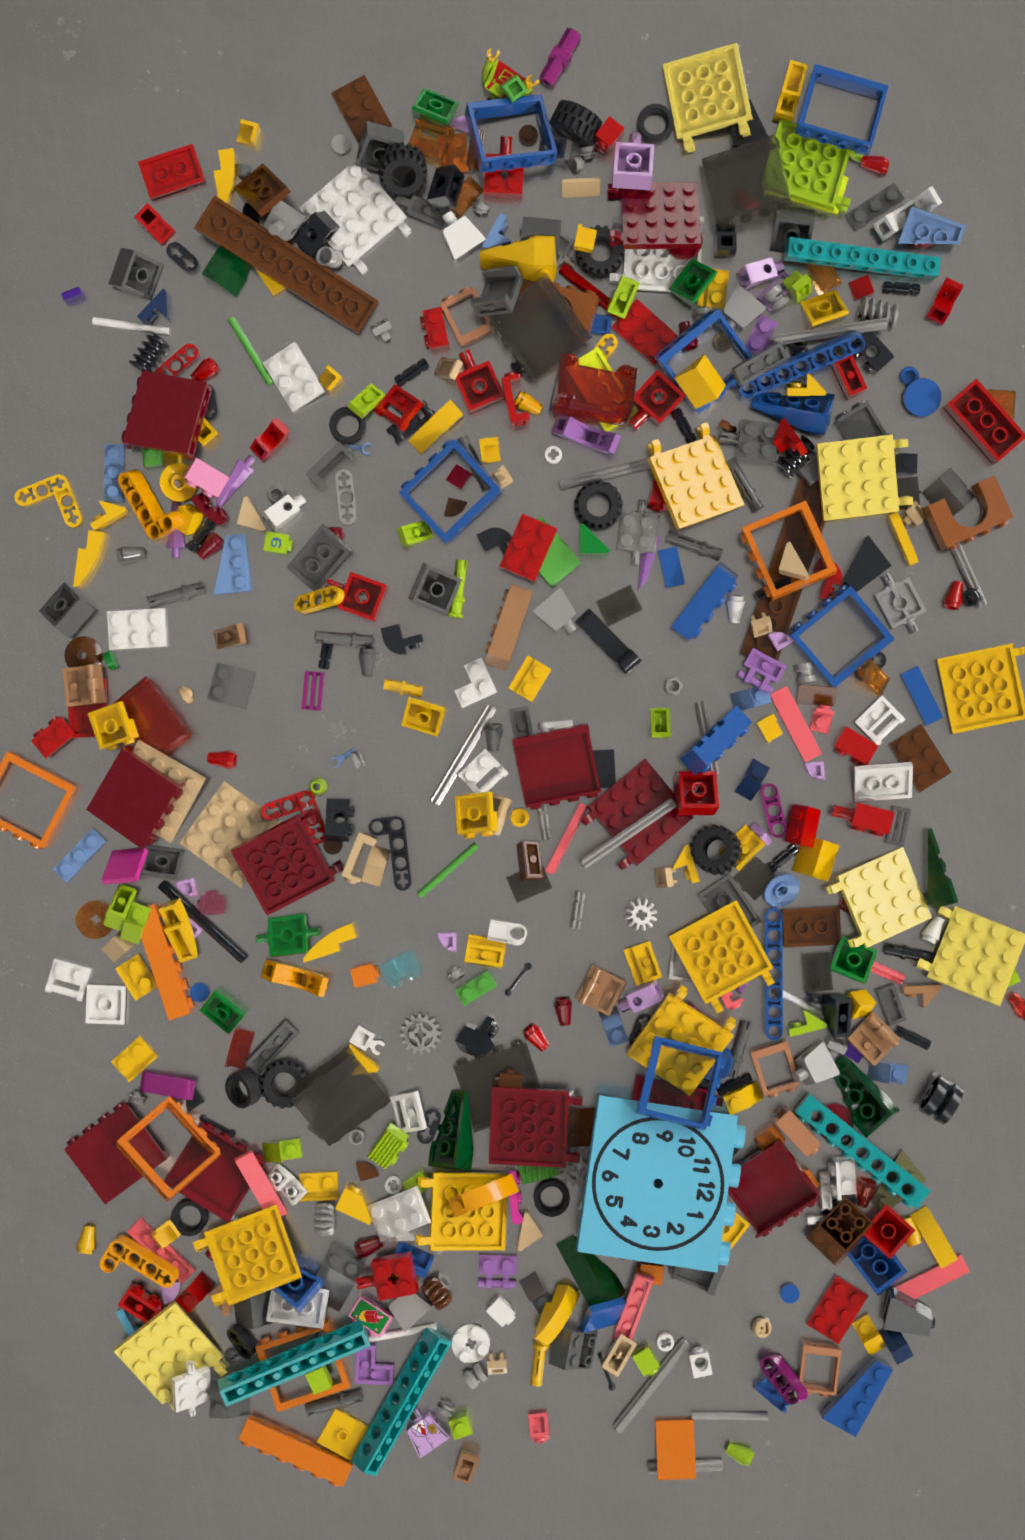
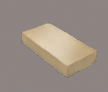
M441 357L434 374L441 378L455 380L463 362L457 359Z

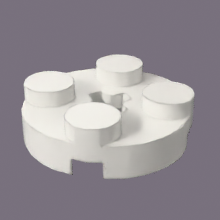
M467 1323L461 1325L455 1331L452 1338V1350L462 1362H478L489 1351L490 1339L483 1327ZM471 1338L472 1341H476L473 1348L466 1346V1343H468L467 1339Z

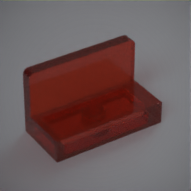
M238 1027L234 1029L225 1067L232 1066L245 1070V1059L249 1056L255 1032Z

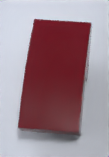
M203 493L191 498V501L198 510L214 523L223 525L229 521L226 511L219 505L211 507V501Z

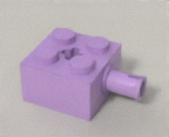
M632 132L629 136V143L616 142L613 188L651 190L654 144H641V133L637 132V138L635 139V132Z

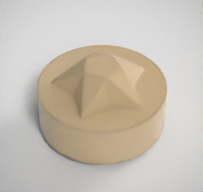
M182 685L177 689L178 694L187 704L194 701L193 692L190 688Z
M757 1318L753 1322L752 1332L755 1336L766 1338L771 1333L772 1326L767 1319Z

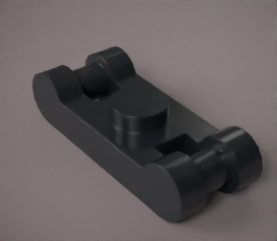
M425 399L421 401L424 405L417 412L422 411L425 416L421 419L416 413L409 422L408 428L405 430L406 432L401 435L397 430L399 428H397L396 424H392L386 429L387 433L395 438L394 441L397 445H400L418 431L435 414L434 410L431 411L427 406L428 403Z

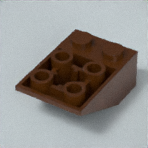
M845 1196L806 1239L837 1267L853 1250L873 1225V1222Z

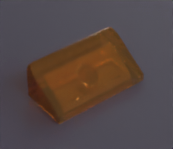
M468 176L463 182L456 208L449 209V212L452 210L457 219L461 218L472 205V202H475L484 191L472 177Z
M807 263L823 293H827L842 283L834 267Z
M871 658L856 670L860 678L879 696L883 694L890 677Z

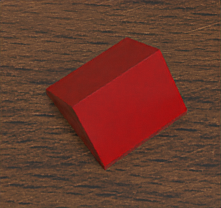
M886 1204L873 1218V1225L864 1236L891 1259L916 1230Z

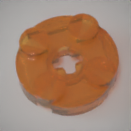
M96 900L90 901L77 911L75 922L82 935L89 939H100L110 933L112 928L104 925L106 911L109 907L106 903ZM94 914L100 918V922H97V925H93V921H90V917H94Z

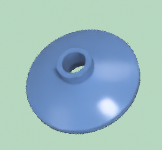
M781 874L774 877L764 890L765 901L772 907H783L790 904L799 893L800 883L791 874Z

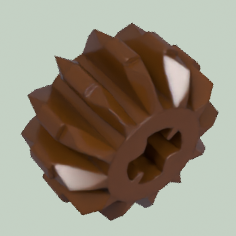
M435 1277L428 1279L421 1286L423 1294L437 1310L446 1308L452 1301L448 1290Z

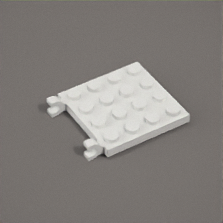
M355 160L305 202L299 210L307 218L314 212L318 213L324 210L329 214L340 228L328 244L331 248L337 249L342 253V261L348 268L354 265L363 275L368 269L360 260L361 257L395 228H398L405 237L412 232L408 225L404 223L407 216L366 168L355 165Z
M614 215L612 226H622V216ZM700 216V231L702 237L704 216ZM702 248L699 251V253L692 258L700 263L702 256ZM625 249L623 274L610 273L609 284H618L621 275L640 282L637 290L671 292L669 287L690 260H677L670 256L666 249Z

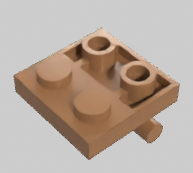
M102 664L62 669L66 707L106 703Z
M592 965L575 999L607 1016H611L627 982Z
M871 1012L846 1040L872 1066H875L892 1047L895 1048L899 1044L900 1038L874 1012Z

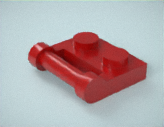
M394 384L377 404L374 412L379 416H384L396 424L397 428L404 431L408 428L411 419L424 404ZM389 405L403 413V416L399 418L387 410V407Z

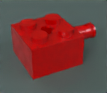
M501 136L500 153H486V158L512 155L513 138L507 136V144H505V136ZM524 167L512 170H497L491 173L485 172L484 197L522 199ZM502 173H506V179H502Z
M469 349L465 350L467 359L463 352L458 354L465 370L458 373L455 382L470 414L505 399V395L490 361L488 360L476 365ZM477 383H479L480 386L484 385L482 387V391H479L478 389L475 390Z
M657 369L631 397L632 403L638 407L639 411L627 423L632 426L637 421L632 427L634 430H637L648 418L659 426L686 395ZM654 394H655L656 396H658V395L660 394V395L662 396V397H661V401L658 400V401L656 402V401L654 400V398H655Z
M350 572L345 584L328 578L327 584L341 588L344 591V599L337 607L339 610L375 622L388 587L386 584ZM365 592L368 598L360 602L358 595H362Z
M689 768L688 771H678L674 778L676 814L715 815L719 809L716 771H706L703 774L699 772L696 775Z
M852 802L850 809L834 804L831 816L847 820V824L851 825L853 830L865 832V829L870 830L869 834L883 837L884 834L890 833L895 812Z
M411 1251L374 1258L371 1262L372 1275L356 1277L357 1289L360 1290L374 1286L377 1291L378 1301L413 1295L419 1290ZM392 1273H394L395 1276H399V1277H398L397 1279H395V1278L392 1277L391 1275H392Z

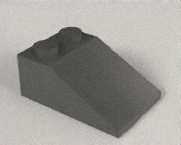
M334 1243L331 1244L315 1276L323 1279L325 1283L321 1289L329 1290L327 1306L339 1312L356 1283V1277H359L364 1268L366 1260L360 1259L357 1255Z

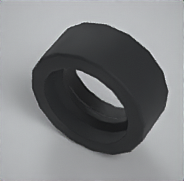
M650 104L644 107L637 119V130L641 133L642 138L650 143H659L670 136L674 123L671 111L661 104ZM652 112H658L666 119V128L660 134H651L644 127L645 117Z
M341 407L334 411L330 417L329 428L337 441L343 444H353L359 441L365 434L366 423L364 418H360L348 407ZM350 414L357 418L359 428L353 436H342L337 431L336 423L342 415Z
M243 1069L229 1075L226 1079V1094L231 1103L236 1107L247 1108L257 1103L261 1097L260 1083L250 1071ZM239 1081L246 1087L248 1097H245L241 1092Z
M547 1179L538 1184L534 1190L533 1199L535 1207L541 1214L555 1217L566 1211L569 1206L570 1195L564 1183L557 1179ZM547 1187H556L562 1192L563 1201L555 1209H548L541 1203V1193Z
M187 1198L176 1204L170 1219L181 1235L194 1236L200 1233L207 1224L208 1211ZM186 1206H193L200 1212V1222L194 1228H185L179 1222V1212Z

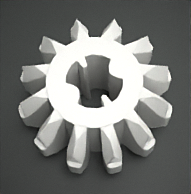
M637 898L636 906L632 901L629 903L633 909H625L626 912L631 913V915H626L625 919L632 918L628 925L632 926L636 923L635 930H638L639 925H641L642 930L645 931L646 923L650 928L653 926L649 922L650 919L653 921L657 920L656 917L651 916V914H656L657 910L650 911L654 904L650 903L646 907L648 900L644 899L643 904H641L640 899ZM640 909L646 912V916H643L644 919L642 920L636 917V913H639L638 910Z

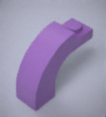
M561 414L557 415L551 430L552 433L571 442L606 454L615 453L621 438L616 433L591 427L570 416Z

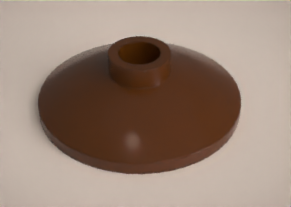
M86 636L77 637L70 641L65 649V662L69 668L101 664L103 651L100 644L93 638ZM81 652L86 653V657L84 659H81L79 657V654Z

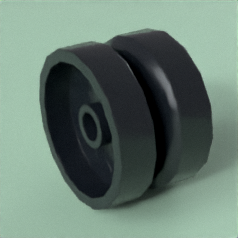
M938 1075L927 1088L920 1102L919 1111L926 1116L934 1113L935 1121L942 1125L946 1124L957 1110L964 1094V1088L956 1083L949 1086V1080L942 1075Z

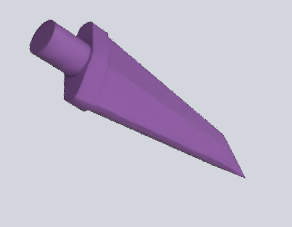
M248 455L244 462L238 459L226 485L216 500V506L222 507L254 472L250 466L255 458Z
M172 501L171 512L177 511L178 506H181L180 502ZM179 530L168 535L166 548L172 549V558H179V548H185L184 536Z
M661 536L657 537L656 550L661 539ZM646 552L640 556L638 590L648 579L656 553Z

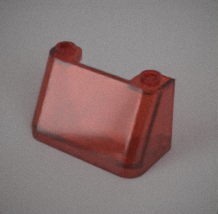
M562 353L552 400V411L560 415L607 424H626L634 407L637 368L630 365H622L615 372L579 365V359L575 355Z
M149 676L142 678L114 702L123 701L128 718H133L139 735L136 739L138 741L141 740L169 757L196 738L186 727L184 728L186 725L179 719L160 694L159 689L155 688V683Z

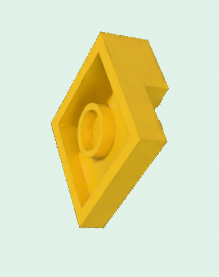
M123 701L88 713L100 750L108 748V751L120 748V743H123L124 746L135 742L134 738L139 737L133 718H128Z
M492 792L455 796L457 835L464 836V839H474L476 834L488 837L493 836V832L498 831L497 812L493 811Z

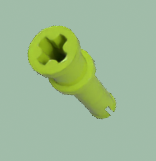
M455 560L454 576L462 579L446 617L463 618L461 613L463 603L465 602L463 591L468 561Z

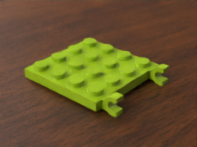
M780 118L760 189L831 211L836 206L838 210L846 213L851 199L840 197L838 194L850 156L852 160L860 163L864 154H857L849 149H840L829 143L823 144L812 138H803L795 134L797 123Z

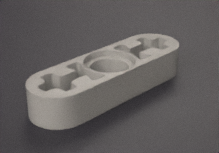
M342 469L335 475L338 512L341 523L350 526L357 519L353 477L348 470ZM343 473L350 477L346 480V486H351V489L339 490V487H343V482L339 480ZM344 492L351 494L352 498L348 503H343L340 499L341 494ZM353 505V508H349V513L353 515V518H350V522H347L346 519L342 518L346 515L345 508L341 510V506L348 507Z

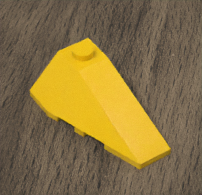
M532 236L528 240L521 242L517 240L506 246L498 245L480 250L479 252L481 269L517 266L522 277L526 280L554 282L557 271L555 236Z

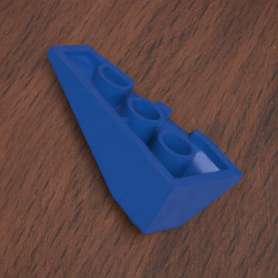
M763 392L754 396L751 407L779 420L785 417L790 425L805 432L825 435L830 423L835 394L826 393V396H787L779 392Z
M865 1236L861 1238L848 1254V1257L877 1296L893 1286L908 1272L896 1255L891 1259L888 1258Z

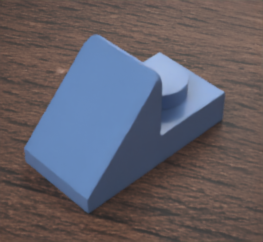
M499 214L482 245V250L498 245L506 246L511 244L510 239L500 235V232L504 233L508 226L506 215Z
M758 687L729 694L733 708L737 705L741 710L772 702L770 694L766 691L761 692L758 690Z
M615 1006L611 1016L598 1011L610 1047L628 1042L629 1040L617 1006Z
M879 1061L875 1066H872L869 1063L868 1078L887 1084H906L909 1065Z

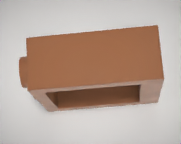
M469 286L459 291L460 294L454 297L449 295L443 298L442 303H440L442 312L461 348L495 331L490 317L483 316L486 324L461 336L447 307L471 295L473 298L479 297L475 287L470 288Z
M785 1039L749 1050L764 1097H776L779 1095V1092L784 1090L792 1092L798 1089L797 1086L801 1085V1083L791 1081L769 1089L766 1087L758 1058L784 1050L791 1073L797 1071L788 1042Z
M786 1105L772 1117L774 1122L806 1157L809 1155L813 1156L819 1151L821 1143Z
M801 1341L797 1377L807 1389L808 1395L819 1393V1396L822 1397L836 1396L842 1352L840 1346ZM806 1353L833 1357L829 1386L803 1382Z

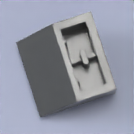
M564 1326L552 1342L548 1364L563 1370L591 1369L598 1331L582 1333L579 1327Z

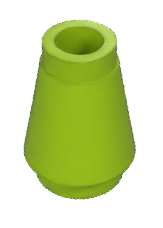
M315 777L310 780L308 789L314 796H321L327 791V783L323 778ZM315 783L320 784L318 791L313 788Z
M729 1443L725 1452L743 1467L744 1465L749 1467L755 1454L750 1448Z

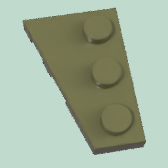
M901 1149L894 1162L919 1182L923 1183L927 1179ZM893 1171L889 1172L886 1179L893 1181L896 1178V1173ZM883 1182L878 1185L870 1198V1202L879 1212L886 1204L893 1208L903 1199L898 1194L893 1196L886 1190L888 1186ZM904 1184L901 1188L902 1192H910L911 1185Z

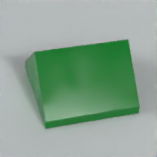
M423 88L412 106V116L448 130L459 102Z
M691 258L669 287V290L692 307L718 272Z
M582 523L579 527V556H607L610 549Z
M842 936L832 956L829 970L866 984L878 950L871 947L864 948L863 944L850 948L848 944L850 939Z
M219 988L212 993L199 1010L228 1035L248 1012Z

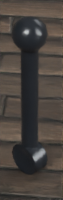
M526 963L524 965L523 971L520 973V975L517 977V979L514 981L511 987L505 990L506 996L512 995V990L515 988V986L518 984V982L521 980V978L524 976L527 970H530L532 968V965L530 963Z
M201 1115L199 1117V1120L201 1122H208L216 1128L228 1133L230 1137H234L236 1135V1131L234 1129L229 1130L207 1119L205 1115Z
M600 1353L597 1355L602 1365L604 1359ZM603 1369L609 1383L608 1388L610 1391H614L616 1386L612 1383L609 1372Z

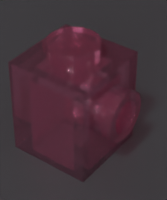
M205 891V895H201L200 899H197V910L201 911V915L225 914V894H217V891Z

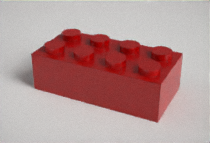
M977 378L944 406L993 464L999 462L1025 439V433Z

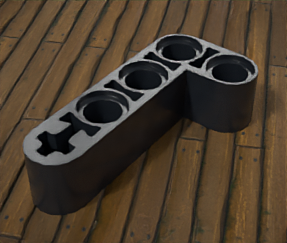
M589 608L575 621L626 675L642 661Z
M400 816L381 817L371 820L368 826L371 834L376 836L389 835L394 884L398 890L405 891L412 884L405 821ZM394 819H398L402 823V827L399 830H394L391 827V822ZM376 821L381 822L383 826L380 832H375L372 829V824ZM397 838L404 841V846L401 849H397L393 845L394 840ZM399 857L406 860V866L403 868L396 866L395 862ZM408 870V873H404V879L408 880V883L405 884V887H402V884H398V881L401 879V873L397 875L396 871Z

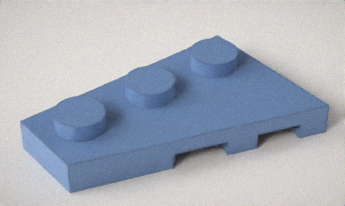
M911 206L898 244H960L966 225Z
M246 534L226 535L213 595L252 591Z

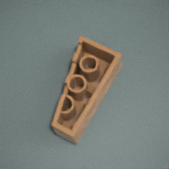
M511 584L509 590L505 589L502 600H505L504 606H499L496 615L499 618L498 624H493L490 635H493L492 642H487L484 651L488 653L485 665L507 671L533 591Z

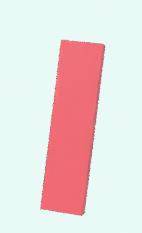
M785 686L770 694L804 763L821 755L822 752L788 687Z
M582 803L579 804L545 870L550 874L555 873L588 806Z
M250 1150L234 1158L262 1209L277 1205L281 1216L287 1214L286 1208L253 1151Z
M140 1217L128 1229L127 1233L140 1245L178 1268L179 1277L177 1280L183 1284L196 1269L170 1244L161 1250L150 1235L155 1230Z
M958 1254L956 1255L958 1260L941 1269L939 1265H936L894 1286V1288L916 1299L970 1271L962 1255Z
M636 1271L625 1300V1307L618 1319L612 1339L616 1340L620 1334H623L632 1340L654 1282L653 1276Z

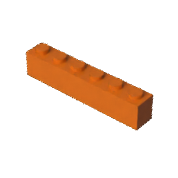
M157 903L147 906L152 909L141 940L168 1020L170 1021L192 1013L194 1003L192 998L187 995V982L180 975L182 971L179 960H175V951L164 931L167 926L163 924L162 916L158 910L161 906H157Z
M251 1414L248 1415L238 1438L243 1445L256 1447L262 1454L276 1456L278 1461L282 1463L289 1462L300 1471L307 1470L315 1478L327 1479L331 1485L336 1487L339 1485L344 1486L353 1466L351 1461L337 1453Z

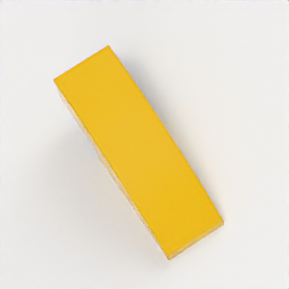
M790 60L773 120L779 122L780 118L793 122L808 69L807 64Z
M234 148L218 150L221 170L214 171L218 198L227 204L231 201L236 180Z
M449 400L408 440L409 443L422 455L463 417V413Z
M88 530L86 549L78 548L73 587L81 588L94 571L104 548L106 533Z
M178 898L164 903L158 910L167 926L164 931L180 963L197 958L198 954L193 930L181 899Z
M353 922L341 926L323 937L309 950V953L303 958V962L341 951L340 943L357 938Z
M927 1206L910 1214L941 1269L958 1260Z
M557 1285L552 1302L545 1303L533 1338L543 1345L549 1346L571 1316L580 1293L569 1285Z

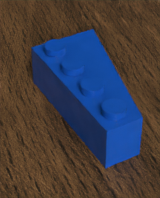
M720 561L716 569L709 575L703 586L696 592L690 603L683 609L671 627L689 641L692 637L696 639L702 631L700 626L703 622L708 623L714 615L712 613L714 608H720L726 600L723 597L727 591L731 593L737 586L735 581L738 574Z
M736 705L679 759L694 775L699 772L705 773L711 767L710 764L714 760L716 762L724 755L723 751L726 748L730 749L737 742L735 739L738 736L742 737L749 731L748 726L752 721Z
M300 1269L302 1278L271 1289L299 1314L325 1285L323 1279L303 1269Z
M872 1356L856 1373L857 1375L820 1412L822 1419L856 1437L893 1371L892 1367L879 1358Z

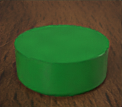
M111 650L104 652L103 659L110 670L118 668V662Z

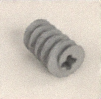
M864 296L860 302L856 319L859 315H862V321L867 316L869 320L886 318L887 325L891 322L892 329H894L899 310L897 304H893L890 308L889 302H886L883 306L882 300L875 304V298H871L868 302V297Z

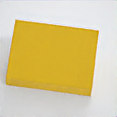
M837 290L800 301L808 329L818 328L844 319L849 314Z
M705 354L674 377L695 409L718 399L726 386Z
M409 697L401 726L438 737L446 708Z
M815 838L814 848L799 846V853L795 857L792 871L828 882L840 845Z

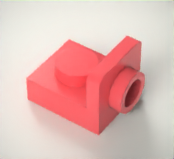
M819 705V708L815 707L813 709L809 728L811 731L829 734L832 716L835 712L830 710V706Z
M731 991L721 996L726 1009H736L741 1006V1002H744L741 996L731 1000L730 998L733 997Z
M547 1412L528 1414L531 1441H535L536 1444L545 1443L546 1440L550 1439Z

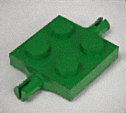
M305 914L268 918L267 934L256 935L255 940L256 943H268L270 957L309 953V937L320 936V928L309 929L307 926V915Z

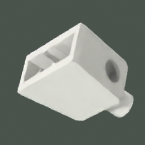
M452 210L442 216L448 227L441 232L453 260L486 240L466 216L457 220Z
M300 493L293 498L286 495L265 510L262 519L276 533L299 514V507L306 503V500Z

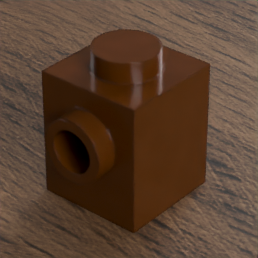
M504 1069V1071H500L499 1076H495L494 1086L521 1088L523 1074L515 1073L516 1070Z

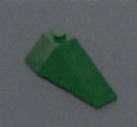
M219 246L202 272V276L237 298L247 282L250 265Z
M926 828L924 875L926 894H923L926 905H930L931 908H937L958 903L952 880L944 873L946 872L945 862L938 856L940 849L932 828Z
M842 1055L835 1061L840 1074L834 1076L838 1088L842 1091L845 1098L844 1102L851 1112L853 1123L868 1138L891 1120L900 1110L888 1095L851 1060Z
M452 1090L444 1109V1120L442 1125L439 1124L437 1128L439 1131L436 1141H432L428 1166L471 1171L474 1151L468 1091Z
M573 1234L556 1243L588 1306L618 1299L626 1293L618 1276L594 1254L576 1252L577 1238Z

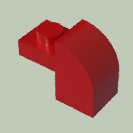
M146 203L134 216V219L162 245L175 230L161 218L162 216Z
M946 277L942 285H940L926 317L944 325L964 285Z
M276 417L271 421L267 429L255 438L249 448L263 462L284 443L290 431Z
M820 557L817 558L810 575L825 569ZM835 562L836 574L823 579L824 583L817 597L822 601L828 597L831 598L835 589L832 587L833 585L839 587L842 584V572Z

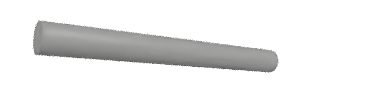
M691 1412V1419L768 1420V1413Z

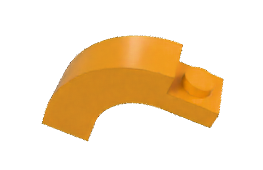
M265 959L261 978L270 982L296 987L320 997H324L329 978L324 977L320 973Z
M509 1174L451 1198L448 1202L456 1218L515 1194L519 1190L513 1175Z

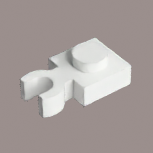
M358 1025L349 1040L350 1043L364 1051L370 1047L375 1055L380 1054L375 1049V1046L380 1044L384 1047L385 1045L382 1040H374L375 1034L361 1025Z

